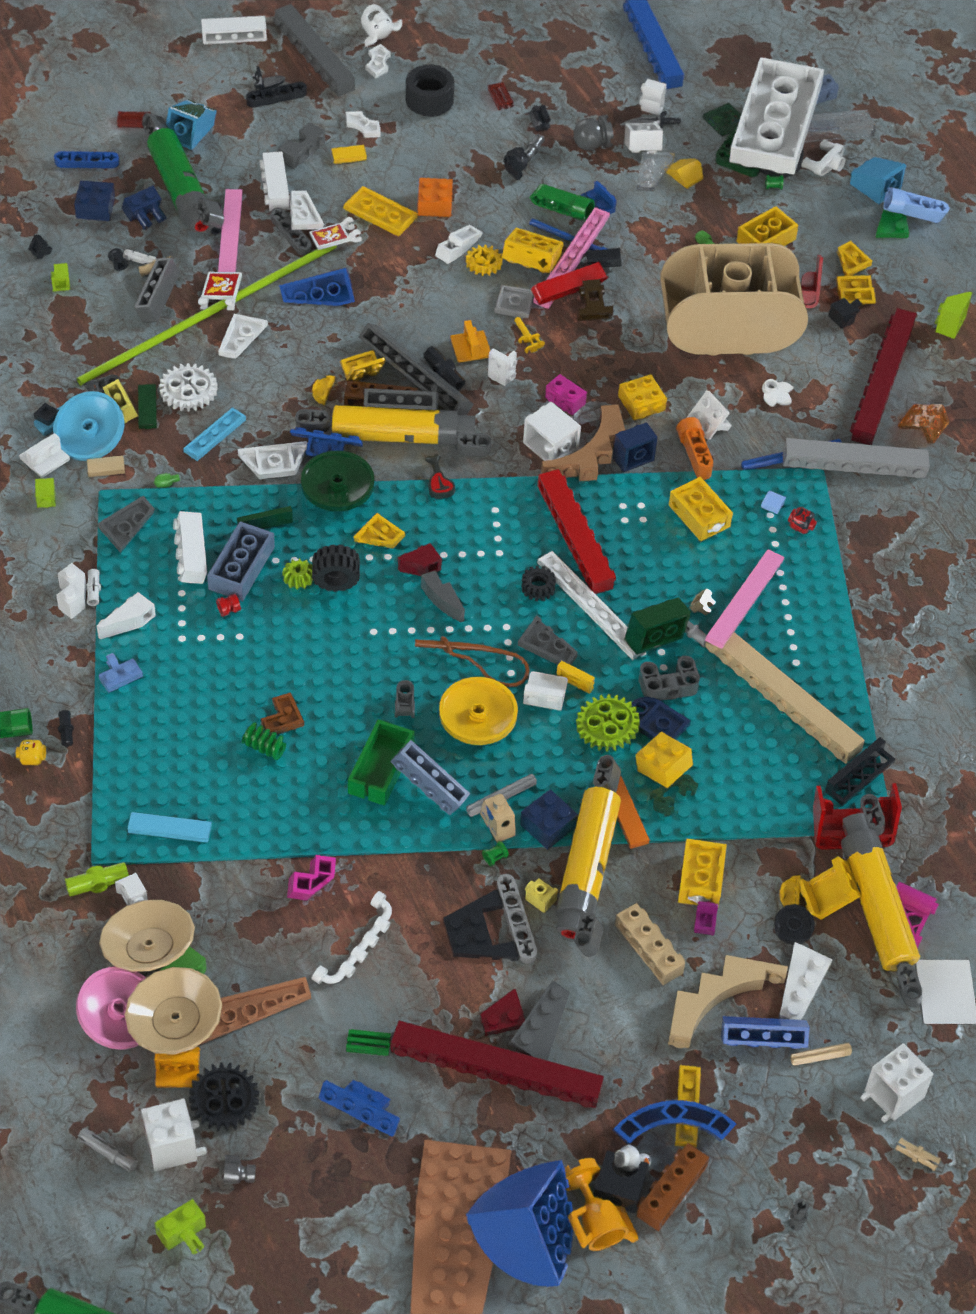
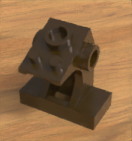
M599 279L582 281V287H579V295L581 300L585 302V308L578 309L577 321L611 319L614 310L613 306H604V285H601ZM589 298H598V300L590 301Z

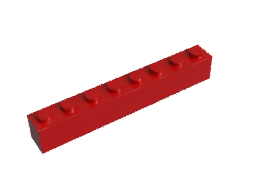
M559 469L538 474L537 486L588 587L595 594L612 590L614 581H616L615 572L610 569L607 557L603 556L601 545L599 542H596L593 530L589 529L586 516L582 515L580 505L575 501L572 489H569L567 486L566 477L562 476Z

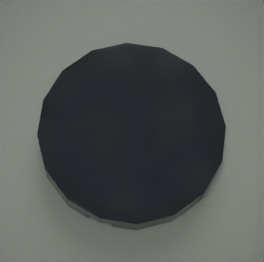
M792 904L786 905L779 910L775 916L773 926L776 935L781 941L790 945H794L795 942L803 944L813 935L815 921L813 915L805 907Z

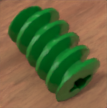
M253 722L245 731L242 744H246V746L259 750L262 754L266 753L268 757L278 760L286 749V742H283L284 737L281 735L276 739V732L269 736L270 729H266L263 733L264 727L261 725L256 729L257 723Z

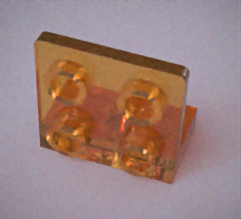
M914 404L898 424V428L922 429L927 442L935 443L950 420L944 405Z

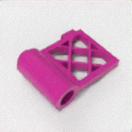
M898 882L896 888L918 948L923 938L919 935L930 914L934 915L939 904L936 903L937 898L902 882ZM915 915L922 918L920 924L912 926L908 917Z

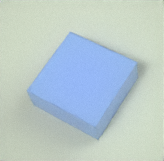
M768 491L762 501L761 508L778 514L785 503L786 497Z

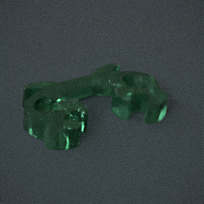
M681 775L668 788L661 786L653 790L649 797V800L655 798L653 809L665 817L674 813V799L670 796L663 797L672 787L678 786V792L682 796H686V791H691V796L695 795L698 783H695L690 775Z

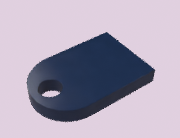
M640 697L632 702V707H641L645 710L643 712L636 711V713H639L640 719L639 732L651 740L660 732L677 740L690 726L691 721L656 698Z

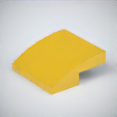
M871 275L837 276L836 284L839 299L845 298L849 303L856 299L862 304L876 303Z

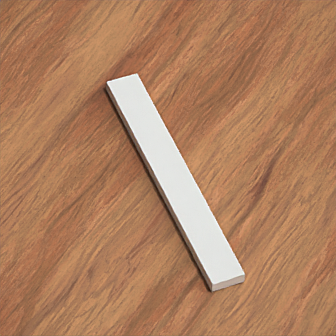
M553 551L538 559L537 563L541 568L542 566L545 567V570L549 568L551 573L555 574L556 583L632 660L643 654L636 655L624 640L628 627Z

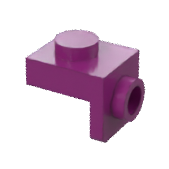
M710 901L698 902L694 933L715 934L718 904Z

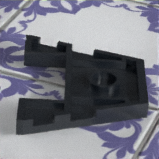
M498 889L443 917V924L453 957L480 959V957H491L492 960L504 958L510 959V961H518V953L514 941L492 945L483 915L484 912L502 909L503 904Z

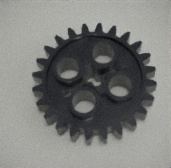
M220 1062L219 1068L211 1064V1071L203 1068L204 1076L198 1073V1081H192V1087L194 1088L189 1089V1094L192 1095L189 1097V1103H193L191 1111H196L195 1118L202 1117L201 1124L209 1122V1129L216 1125V1129L219 1131L221 1126H224L227 1132L229 1126L232 1125L236 1130L238 1122L244 1126L245 1118L251 1120V1113H256L257 1107L254 1105H259V1099L257 1098L259 1097V1091L255 1089H257L258 1084L252 1083L253 1075L246 1077L247 1069L242 1072L239 1071L240 1065L232 1069L230 1062L227 1068L224 1067L222 1062ZM222 1079L225 1081L227 1114L223 1112ZM231 1083H236L239 1085V1087L231 1088L229 1085ZM209 1085H215L217 1086V1089L210 1090L207 1087ZM234 1103H238L241 1105V1107L235 1109L231 1107V1105ZM212 1105H217L219 1109L214 1111L211 1110L209 1107Z

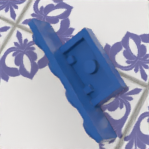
M296 427L295 430L290 429L292 436L309 438L306 456L315 457L329 451H344L345 444L363 447L362 440H359L357 436L350 435L349 438H345L338 433L326 435L320 430L307 432L305 428Z
M328 1080L323 1082L319 1094L320 1100L391 1137L395 1135L400 1118L385 1111L389 1106L390 1098L355 1080L345 1089Z

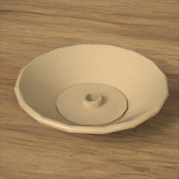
M144 900L128 905L112 915L102 929L99 944L103 956L115 967L131 972L152 971L168 966L185 953L193 941L195 926L190 914L180 905L165 900Z
M171 967L154 972L138 983L128 998L125 1011L128 1032L139 1046L156 1054L175 1055L192 1050L208 1039L219 1023L222 1009L219 990L207 975L192 968Z

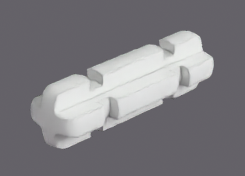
M125 249L123 252L125 259H132L133 262L144 265L156 259L154 256L149 255L148 257L147 254L134 251L133 253L129 249Z

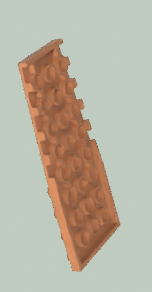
M431 1140L424 1141L416 1198L410 1314H483L493 1262L479 1246L471 1226L467 1222L466 1214L483 1193L508 1177L511 1150Z

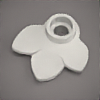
M768 379L762 385L764 401L772 407L776 403L783 406L790 405L792 400L788 393L794 387L786 382L778 383L774 379Z

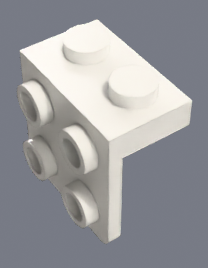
M531 672L528 684L525 685L523 704L562 711L568 679L557 675Z

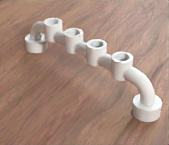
M378 891L373 897L370 905L376 909L382 907L384 912L375 921L371 930L364 935L360 944L353 949L350 957L342 963L339 971L335 975L330 976L327 975L328 970L320 965L312 976L313 981L318 984L321 982L335 984L340 982L345 976L350 978L356 970V967L353 966L355 962L362 963L368 954L365 949L368 946L373 948L379 940V937L376 935L379 931L385 933L391 924L388 920L392 914V908L390 903L385 900V894Z

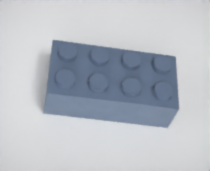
M239 522L207 575L208 589L226 596L235 593L238 599L243 601L275 548L274 533Z

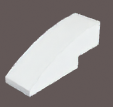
M468 225L450 233L448 240L438 244L435 256L449 264L469 250L482 236L483 232Z

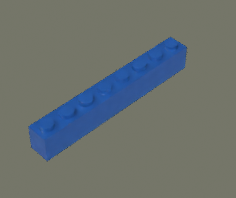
M625 0L623 10L627 13L628 20L632 23L633 30L638 35V41L643 45V51L648 55L649 63L653 65V71L657 74L658 81L666 84V89L683 87L684 73L648 1Z

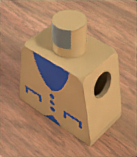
M498 794L484 800L480 815L495 840L502 842L516 835L515 815L504 796Z

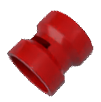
M235 593L230 594L227 598L221 597L216 599L217 607L222 617L227 616L230 612L236 613L241 611L240 602Z

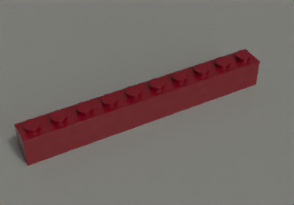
M897 308L895 314H891L889 320L891 326L887 325L885 336L887 337L882 339L880 345L882 350L879 349L876 356L878 362L874 361L872 367L874 373L869 375L867 382L869 386L866 385L863 392L865 398L861 397L858 407L861 409L856 411L854 417L856 423L852 422L850 433H853L851 441L866 445L873 444L911 336L917 313Z
M398 1020L391 1040V1052L397 1056H407L419 1062L433 1063L440 1068L447 1067L455 1069L462 1074L469 1073L481 1079L495 1080L502 1085L510 1084L517 1086L521 1090L535 1091L540 1095L557 1097L565 1102L572 1101L587 1108L597 1107L603 1087L604 1076L400 1020Z

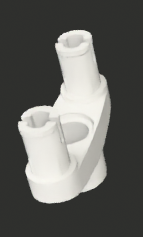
M824 139L820 143V149L828 153L821 161L817 162L806 157L802 162L803 168L809 169L819 176L827 174L832 169L841 171L845 164V158L842 157L844 146Z

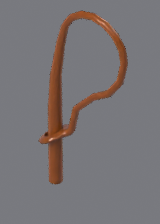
M441 636L440 641L415 639V647L441 648L447 654L470 661L486 678L493 680L496 679L489 676L483 667L471 657L454 653L452 649L486 651L516 657L525 665V676L516 683L500 682L506 687H517L523 684L529 676L530 670L525 659L507 650L480 644L450 642L444 636Z

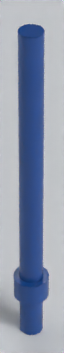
M533 218L530 220V225L569 242H572L575 237ZM591 244L588 250L594 251L608 248H601L599 246Z

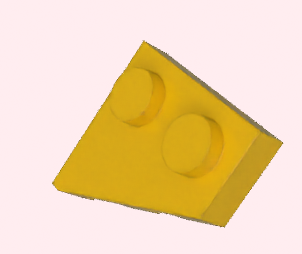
M852 241L839 246L837 249L844 276H852L872 265V260Z

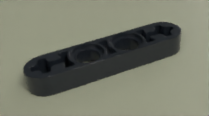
M295 82L249 92L246 95V104L249 107L255 108L302 98L307 95V85L303 82Z

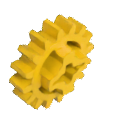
M486 244L484 247L478 245L477 249L472 247V251L467 252L466 267L469 268L470 272L475 271V275L481 273V276H484V274L491 276V272L496 274L497 270H501L503 262L502 253H499L498 249L493 250V246L487 248Z

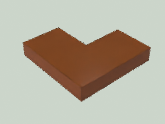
M291 692L272 698L277 714L261 718L264 731L270 729L269 736L273 732L281 734L304 726V720Z

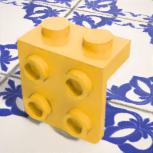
M374 350L342 359L340 364L347 380L358 381L366 375H377L385 363V358L377 359Z

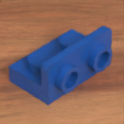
M599 181L594 182V189L581 194V196L594 200V208L601 209L610 214L616 210L617 201L615 196L611 195Z

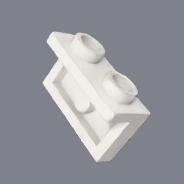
M493 348L489 352L488 377L504 386L513 381L516 377L517 352L512 351L506 356Z

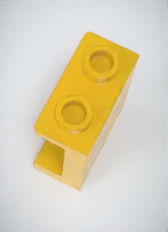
M840 857L831 860L833 867L809 881L799 880L801 886L800 893L807 903L806 909L811 915L821 920L861 897L849 863Z

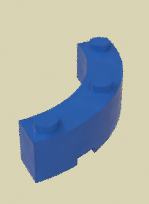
M673 1100L654 1103L633 1112L623 1119L612 1131L629 1145L640 1134L652 1128L668 1124H683L706 1131L717 1140L722 1141L736 1123L720 1111L700 1103Z

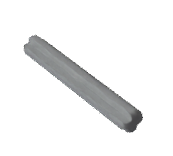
M529 774L468 805L466 811L470 817H473L481 812L484 800L498 794H502L505 799H508L536 785L537 780L533 774Z

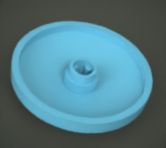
M96 391L83 392L70 398L59 409L54 420L53 434L55 433L59 436L61 449L70 458L79 461L101 458L111 452L119 443L124 431V415L115 400L107 394Z

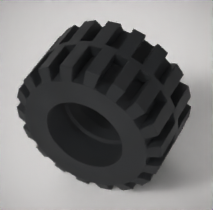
M343 545L324 546L323 549H318L312 558V579L314 583L319 585L321 589L333 592L351 589L360 579V558L358 553L354 549H350L348 546L344 547Z

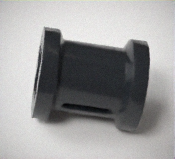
M116 248L108 253V259L113 262L116 271H122L128 267V261L123 257L121 249Z

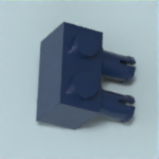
M153 185L123 200L122 210L129 221L137 219L143 230L152 226V222L146 214L151 212L157 223H161V221L163 222L167 218L160 208L162 199Z

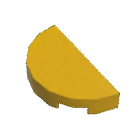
M328 375L326 378L317 379L314 382L312 395L318 403L326 404L335 381V376Z
M801 875L791 876L790 879L781 884L779 897L784 907L786 905L800 904L799 880H801Z

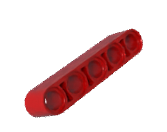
M600 262L540 282L534 285L531 291L538 304L542 305L579 292V287H582V281L599 279L600 283H603L608 277Z

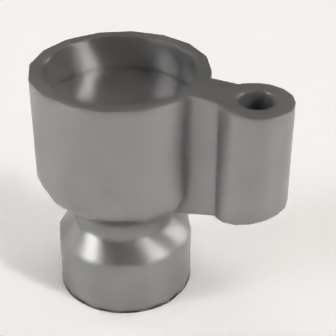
M225 1155L223 1183L239 1184L241 1180L254 1183L256 1165L244 1167L238 1155Z

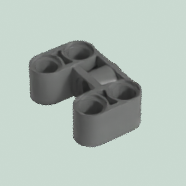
M682 656L678 659L676 673L660 675L656 664L653 662H644L640 666L639 684L644 697L656 698L661 701L693 696L698 691L700 677L695 661L689 656Z

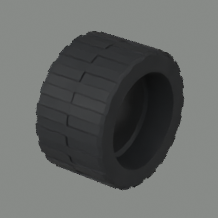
M425 64L413 68L406 77L405 100L410 110L418 115L430 117L439 116L449 111L454 103L455 81L452 73L446 68L434 64Z

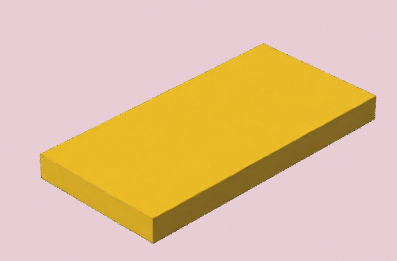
M364 186L344 204V210L398 237L418 218L417 212Z

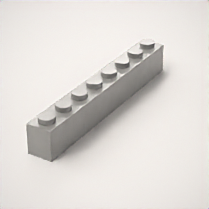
M786 438L783 446V466L793 468L801 467L926 478L930 468L928 450L794 438Z

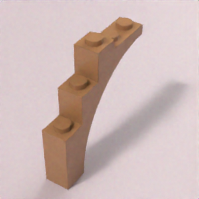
M619 405L601 406L600 427L593 439L583 448L570 455L542 461L541 474L559 469L562 476L564 475L565 477L578 476L579 481L597 480L598 464L611 463L615 434L625 431Z

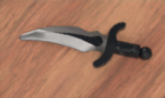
M663 111L660 114V118H634L622 123L621 126L625 125V123H656L662 129L664 124H680L681 119L665 118L664 116L667 112Z

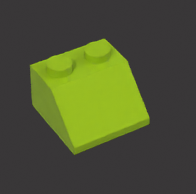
M972 292L948 296L944 303H940L937 311L940 315H937L934 323L937 325L935 332L955 339L966 318Z

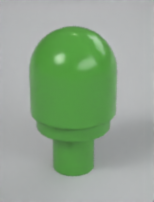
M699 231L696 233L695 240L697 243L715 244L707 232Z
M159 474L155 477L154 484L157 488H168L173 486V482L180 481L179 474Z

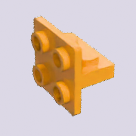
M471 320L464 321V333L450 336L457 362L489 358L491 350L485 332L483 330L477 331L476 327H473Z
M195 1047L192 1050L175 1055L155 1053L156 1088L192 1087V1081H198L200 1048Z

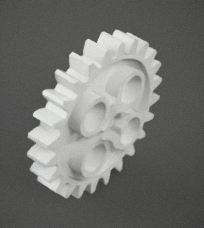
M187 363L186 367L180 364V368L173 366V371L168 369V374H163V379H160L159 390L160 396L163 397V402L167 401L168 406L173 404V409L180 407V411L184 408H187L188 412L190 408L197 411L198 406L203 409V404L210 405L209 400L214 401V396L217 395L216 390L218 389L214 374L209 373V369L204 370L203 366L197 368L196 364L193 367H190L189 363Z

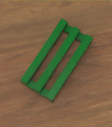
M349 1029L346 1052L389 1056L391 1033ZM352 1043H359L368 1046L352 1045ZM373 1045H379V1046H385V1048H381V1047H371V1046H373Z

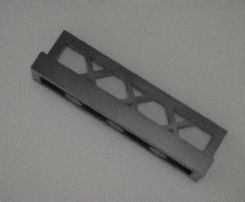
M879 737L827 781L825 792L841 806H844L895 762V758L884 750L886 741ZM881 755L887 762L876 763V758ZM873 768L874 773L863 774V769ZM860 779L861 784L850 785V780ZM838 790H847L848 795L842 798L836 792Z

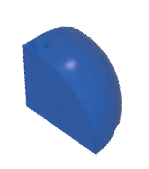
M562 1160L532 1166L501 1180L483 1193L466 1214L467 1222L487 1257L505 1273L532 1285L559 1286L568 1267L565 1260L566 1255L571 1254L573 1228L569 1222L568 1215L573 1210L572 1201L567 1200L566 1188H569L568 1179H566Z

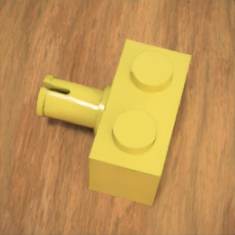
M119 379L102 387L105 394L114 399L121 408L124 415V423L138 416Z

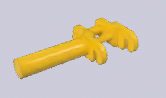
M520 317L514 319V322L523 334L518 339L519 343H522L523 340L524 343L532 344L525 348L526 353L529 351L530 353L536 352L545 345V342L539 339L540 334L531 335Z

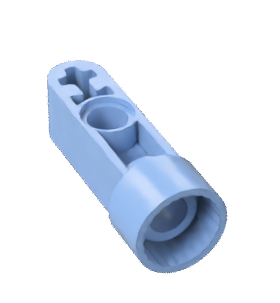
M892 187L886 192L883 203L884 210L935 223L941 222L949 211V206L944 201Z

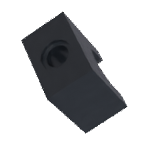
M607 1150L593 1196L609 1200L614 1205L624 1207L627 1212L635 1214L646 1180L649 1163L641 1161L635 1175L627 1178L621 1177L613 1171L614 1152Z

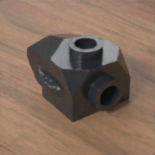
M515 147L507 151L503 161L507 172L512 174L516 180H520L523 176L522 170L527 168L528 156L522 147Z

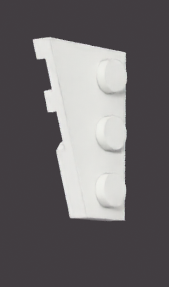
M291 191L292 230L323 228L324 223L307 191Z
M234 314L219 348V356L236 359L268 326V320Z

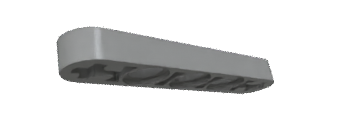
M509 874L500 875L497 879V889L518 958L522 963H533L537 957V948L516 881ZM503 882H506L509 885L508 892H506V886L503 884ZM508 898H514L516 899L517 903L514 905H509L506 903V900ZM519 915L522 917V920L514 922L511 917ZM524 932L528 937L521 940L516 935ZM526 945H527V950H528V952L531 953L530 956H527V954L524 953V951H525V947H524V946H526Z

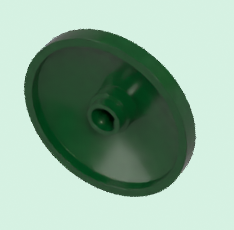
M347 451L324 452L312 458L304 466L301 473V489L307 500L321 509L336 512L347 511L359 507L369 499L374 490V472L365 459Z

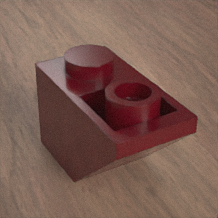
M431 543L420 546L416 550L404 553L398 557V570L408 574L421 576L432 571L438 572L442 567V558Z

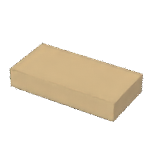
M123 456L87 459L88 477L125 473Z

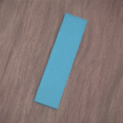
M232 407L185 446L184 453L198 461L246 421V416Z
M131 812L128 833L208 843L212 824L208 821Z

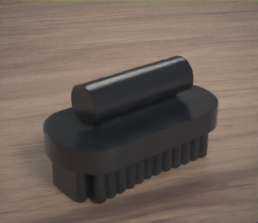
M534 105L529 112L534 129L536 131L548 130L551 119L546 106L541 105L539 107Z

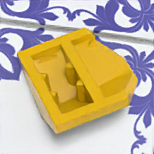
M695 158L680 159L664 169V172L686 189L703 180L702 165Z

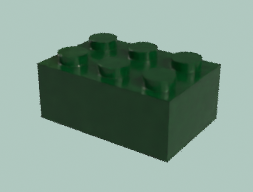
M679 597L637 610L631 614L624 640L635 654L638 655L683 639L691 611Z

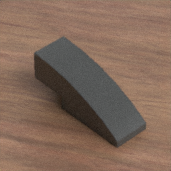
M436 571L421 575V587L433 604L451 618L464 622L465 609L450 582L442 584Z

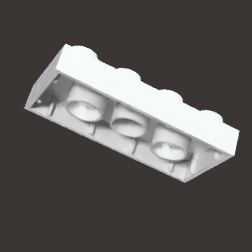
M760 57L733 139L730 162L738 163L745 167H758L773 170L776 173L794 175L822 86L824 69ZM766 137H773L776 139H766Z

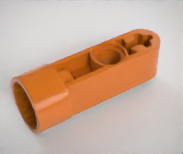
M685 418L677 424V434L681 443L685 446L695 475L703 480H707L712 475L713 459L704 438L703 428L697 418Z

